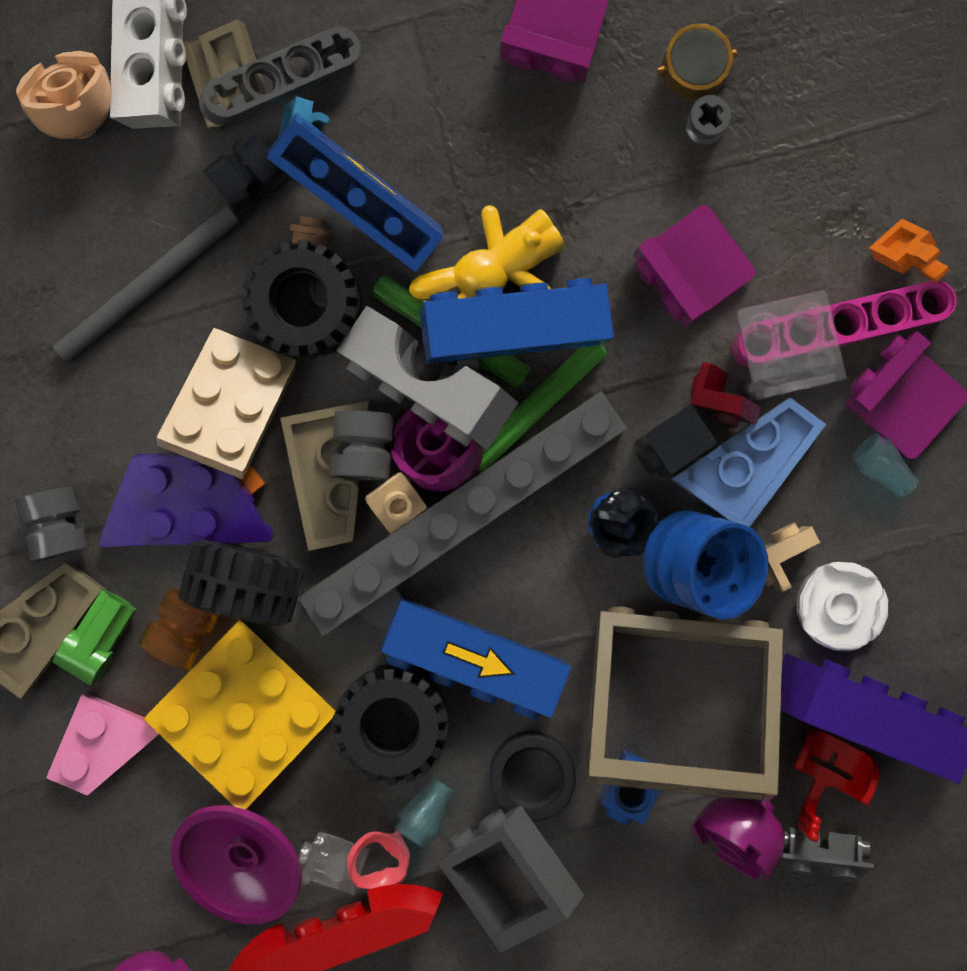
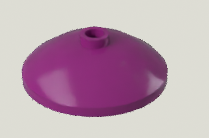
M225 805L205 807L190 814L181 823L172 839L171 861L180 884L194 901L218 917L240 924L271 922L283 916L291 908L300 892L302 870L293 846L276 826L256 813L239 807Z

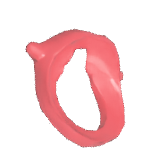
M398 827L393 833L368 832L352 846L347 856L346 867L348 876L356 887L373 889L403 882L407 876L410 852L402 837V828ZM378 842L390 855L398 859L399 866L395 868L386 867L382 871H376L369 875L361 876L356 870V860L360 851L370 843Z

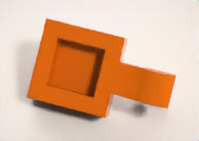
M904 219L898 221L869 247L876 261L901 274L915 266L928 280L937 283L950 271L948 266L937 260L942 253L935 247L937 244L930 231Z

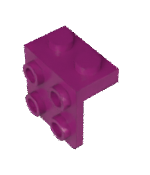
M516 0L509 25H505L500 41V59H504L509 64L521 69L534 68L548 72L551 76L562 81L585 83L608 0Z
M704 205L696 208L657 238L650 237L639 245L633 254L636 260L634 267L638 274L648 285L654 284L663 297L660 301L666 312L675 322L680 320L685 328L749 282L755 275V269L713 211Z
M918 331L904 337L899 334L896 335L880 352L883 360L875 369L871 371L867 368L852 383L850 389L853 393L843 403L906 459L917 458L967 402V391L923 353L931 342Z

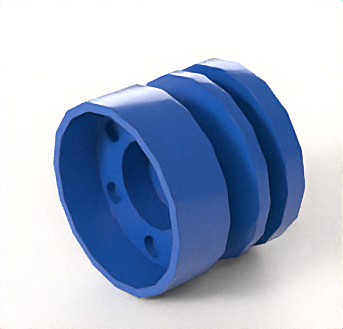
M691 510L679 511L661 520L650 534L644 551V574L649 588L660 599L724 620L738 617L750 609L761 595L768 575V554L762 538L751 527Z

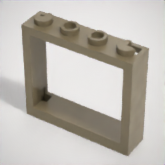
M611 607L608 609V612L601 611L596 622L584 783L758 801H770L777 796L783 629L769 628V623L758 620L744 621L742 625L725 624V619L721 620L711 616L698 617L697 621L680 619L679 614L669 611L654 612L653 616L636 615L635 610L627 607ZM613 633L764 648L760 774L604 758Z

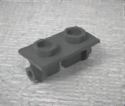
M787 827L786 831H784V853L777 867L786 868V874L811 877L814 876L815 871L831 873V879L835 881L857 882L859 877L874 869V864L862 862L863 859L869 858L870 842L862 840L860 835L828 832L825 849L820 848V831L818 833V842L809 840L798 828Z

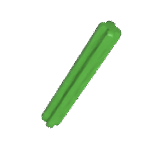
M388 276L380 277L373 287L372 296L421 327L419 310L423 303L428 301L413 298L409 289ZM512 355L474 359L480 361L479 365L514 387L521 386L530 371L527 364Z
M602 345L579 348L516 407L489 448L485 449L481 466L477 472L481 473L489 468L605 358L607 354L605 348Z

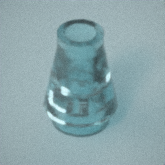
M878 433L872 434L852 454V459L857 463V471L887 488L899 499L908 496L919 483V479L911 472L888 437L882 438Z
M432 777L428 784L397 814V817L400 819L394 829L424 848L429 839L434 841L449 800L455 791Z

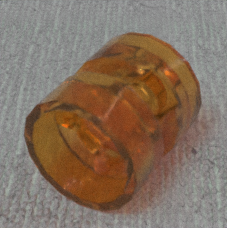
M170 586L157 607L161 616L160 619L149 622L138 644L146 652L161 661L189 671L203 648L199 642L200 637L210 636L221 615L202 611L187 605L178 598L180 589Z

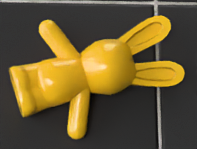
M488 205L481 211L488 250L471 251L464 255L454 267L418 276L410 284V294L417 300H429L430 295L459 288L461 293L458 295V298L476 297L475 291L491 287H501L504 289L508 280L518 287L532 283H544L528 272V270L534 268L542 261L563 252L565 249L564 240L542 209L537 210L521 225L512 229L504 236L498 210L494 206Z

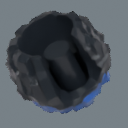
M636 488L615 490L599 497L592 504L588 517V530L595 540V546L601 549V553L611 558L632 555L640 556L645 551L650 534L659 524L655 504L649 500L648 495L638 491Z

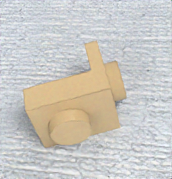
M401 472L391 477L365 497L369 507L390 534L428 508L413 484Z
M794 522L771 534L774 541L765 545L768 554V575L765 582L767 587L773 585L777 591L781 592L792 588L780 563L820 543L812 526L798 528Z

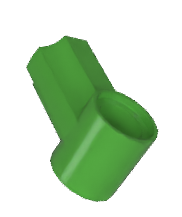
M101 590L79 627L73 629L63 640L52 662L92 687L108 668L114 656L112 649L124 633L137 609L122 597L107 590Z

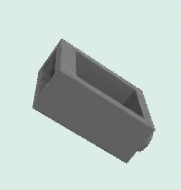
M521 805L505 814L501 809H498L479 823V829L472 832L469 827H466L449 839L447 845L450 849L437 863L501 953L567 920L585 896ZM499 841L502 842L540 896L539 899L516 911L511 909L474 856Z

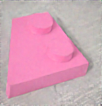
M84 693L79 699L46 778L88 796L160 734L143 719L144 717Z

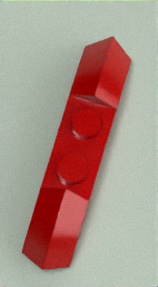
M392 884L367 890L370 903L363 906L361 901L350 903L336 911L337 916L321 922L319 917H314L297 924L294 927L295 932L290 933L282 922L265 930L242 949L228 971H324L428 932L443 893L428 887L411 884Z

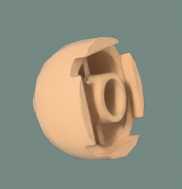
M83 51L65 52L55 56L58 64L52 65L47 69H44L42 63L32 67L21 78L16 89L21 107L30 121L46 135L58 139H83L94 134L109 116L111 103V83L98 57L93 53Z

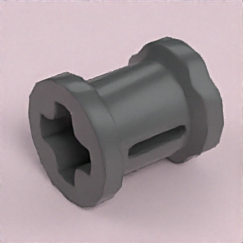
M706 95L695 102L686 119L687 125L685 128L688 138L694 144L710 146L722 137L731 120V109L728 103L715 95ZM713 116L716 120L714 126L711 123L703 126L699 122L701 117L707 119Z

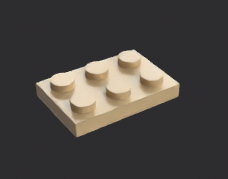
M213 328L157 436V446L243 479L296 370L297 360Z

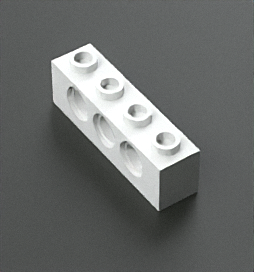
M113 0L111 119L132 129L181 126V110L185 104V96L182 89V66L186 60V51L183 44V21L187 15L185 0ZM154 28L153 33H152L151 36L149 37V34H150L151 30ZM153 72V76L151 80L148 82V78L150 74Z

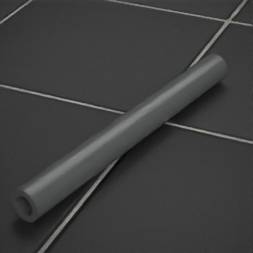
M227 205L223 206L53 345L54 350L66 363L71 361L238 225L240 221Z

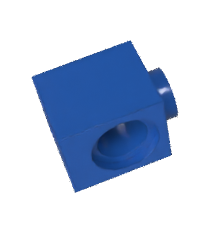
M621 749L617 760L651 763L624 749ZM604 785L599 799L602 805L607 807L605 812L607 816L628 826L632 820L642 825L645 824L660 792L659 790L642 789L637 799L626 801L619 797L620 786Z

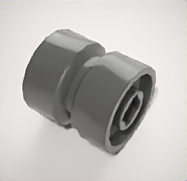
M358 410L335 411L333 438L340 442L338 448L332 450L330 476L355 480H389L391 454L385 450V445L392 442L393 415Z
M74 486L42 491L15 500L21 525L30 528V533L25 537L30 562L51 559L90 548L84 523L75 521V516L80 511Z

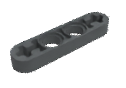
M330 28L213 78L206 84L200 96L199 107L201 113L214 124H230L350 70L358 59L361 50L359 39L354 32L347 28ZM334 43L338 48L345 46L348 50L344 57L340 53H335L328 56L324 63L322 62L321 56L327 54ZM292 57H303L311 64L312 74L308 77H298L293 74L289 67V60ZM257 73L268 76L273 83V91L265 95L255 92L250 86L249 77ZM239 84L241 95L231 100L228 110H225L221 104L216 106L212 104L216 92H218L221 98H226L235 94Z

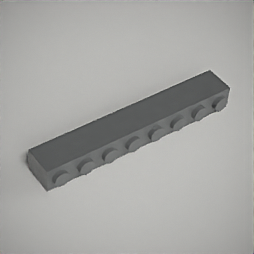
M600 391L298 597V600L323 636L625 431L627 427L603 392Z

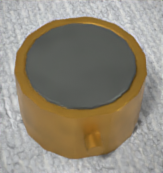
M691 24L680 29L671 38L662 61V66L657 67L658 76L664 75L667 87L677 96L687 100H698L706 95H714L723 86L732 67L733 59L737 58V50L731 49L729 39L718 28L708 24Z

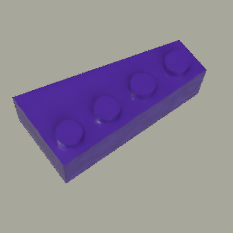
M785 654L782 662L780 710L803 722L960 784L967 767V728L963 726L966 717L939 707L936 715L925 711L928 704L927 701L903 691L899 699L887 695L890 688L889 685L863 675L861 683L848 679L851 672L850 669L825 659L822 667H819L790 654Z

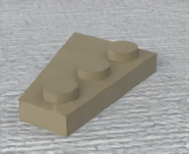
M369 400L280 418L307 551L353 542L359 480L330 476L332 450L338 448L340 442L333 438L335 411L342 410L368 411Z
M67 562L1 609L0 684L20 699L27 697L52 663L53 657L63 640L73 629L78 628L100 591L106 590V588L71 562Z

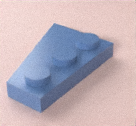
M788 398L758 418L756 425H748L671 480L722 518L750 527L826 424L792 398Z

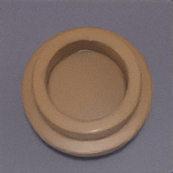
M300 216L299 225L290 224L289 231H293L292 243L298 244V241L302 240L309 241L315 246L320 244L327 248L329 237H334V230L326 229L327 220Z

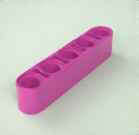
M939 280L937 283L928 281L756 322L745 327L734 337L732 354L740 365L753 368L927 327L948 318L954 312L957 304L956 294L953 288L943 281ZM924 293H928L936 299L938 309L935 315L924 310L922 306ZM884 303L893 309L895 319L892 325L884 324L879 319L877 311L879 304ZM836 314H842L849 318L852 329L848 336L841 335L835 330L833 320ZM792 324L801 325L807 330L808 342L805 346H798L791 341L789 330ZM754 334L763 339L765 352L762 357H755L747 351L745 347L747 335Z

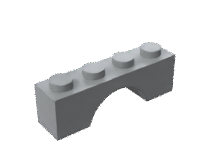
M366 306L336 350L350 361L346 369L368 384L373 377L382 382L378 390L399 404L402 403L404 398L409 399L414 403L410 410L431 425H434L437 419L448 424L444 432L462 445L468 447L473 440L480 446L488 449L518 405V402L501 387L467 366L454 375L442 380H419L415 369V353L418 341L398 324Z

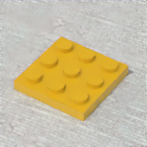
M239 620L143 719L234 807L246 810L333 718L336 710L242 620Z

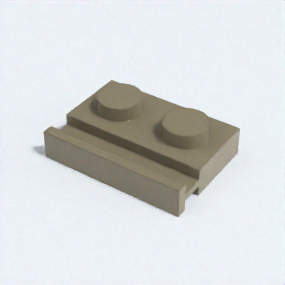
M235 20L198 36V40L191 43H183L186 51V61L199 102L202 91L210 80L256 60L245 23ZM257 73L250 76L249 83L251 88L259 94H267L261 74ZM239 84L235 94L226 98H221L218 92H216L212 104L214 106L221 104L225 110H228L231 100L241 95ZM271 105L268 106V107H266V108H264V109H261V110H259V111H257V112H255V113H252V114H250V115H248V116H246V117H243V118H241V119H239V120H236V121L232 122L231 124L237 123V122H239V121H241V120H244V119L249 118V117H251V116H253V115H256V114L261 113V112H263V111H265V110H268V109L271 108ZM204 117L207 128L217 131L224 126L214 124Z

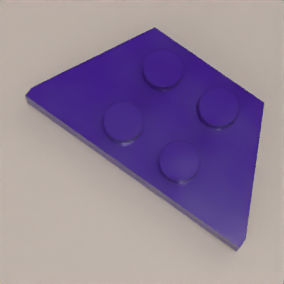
M177 453L136 454L131 457L99 539L100 547L183 545L199 540L220 543L270 542L274 538L271 526L269 524L265 525L253 505L254 498L247 486L240 482L237 477Z

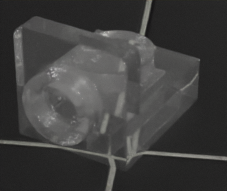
M321 831L318 832L313 843L305 841L298 858L301 869L304 870L302 873V884L308 886L310 881H314L354 895L356 886L348 876L346 863L347 856L355 843ZM364 847L357 857L356 870L359 875H361L370 848Z

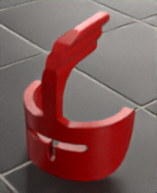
M815 727L811 728L792 765V768L809 774L814 780L802 804L801 813L798 815V828L809 840L818 842V833L822 820L816 815V808L825 787L832 786L867 806L873 797L880 777L878 761L863 751ZM836 752L832 765L849 773L851 779H847L809 760V757L813 755L828 763L832 754Z

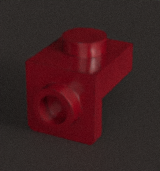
M703 362L700 372L692 382V399L690 404L709 415H713L712 421L724 426L738 428L740 421L756 425L761 407L745 397L723 393L728 373L713 363Z

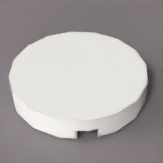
M831 562L816 568L804 579L797 594L796 613L802 629L814 642L831 650L853 651L874 640L881 633L888 618V597L885 589L882 588L881 583L877 580L878 578L869 569L851 562Z

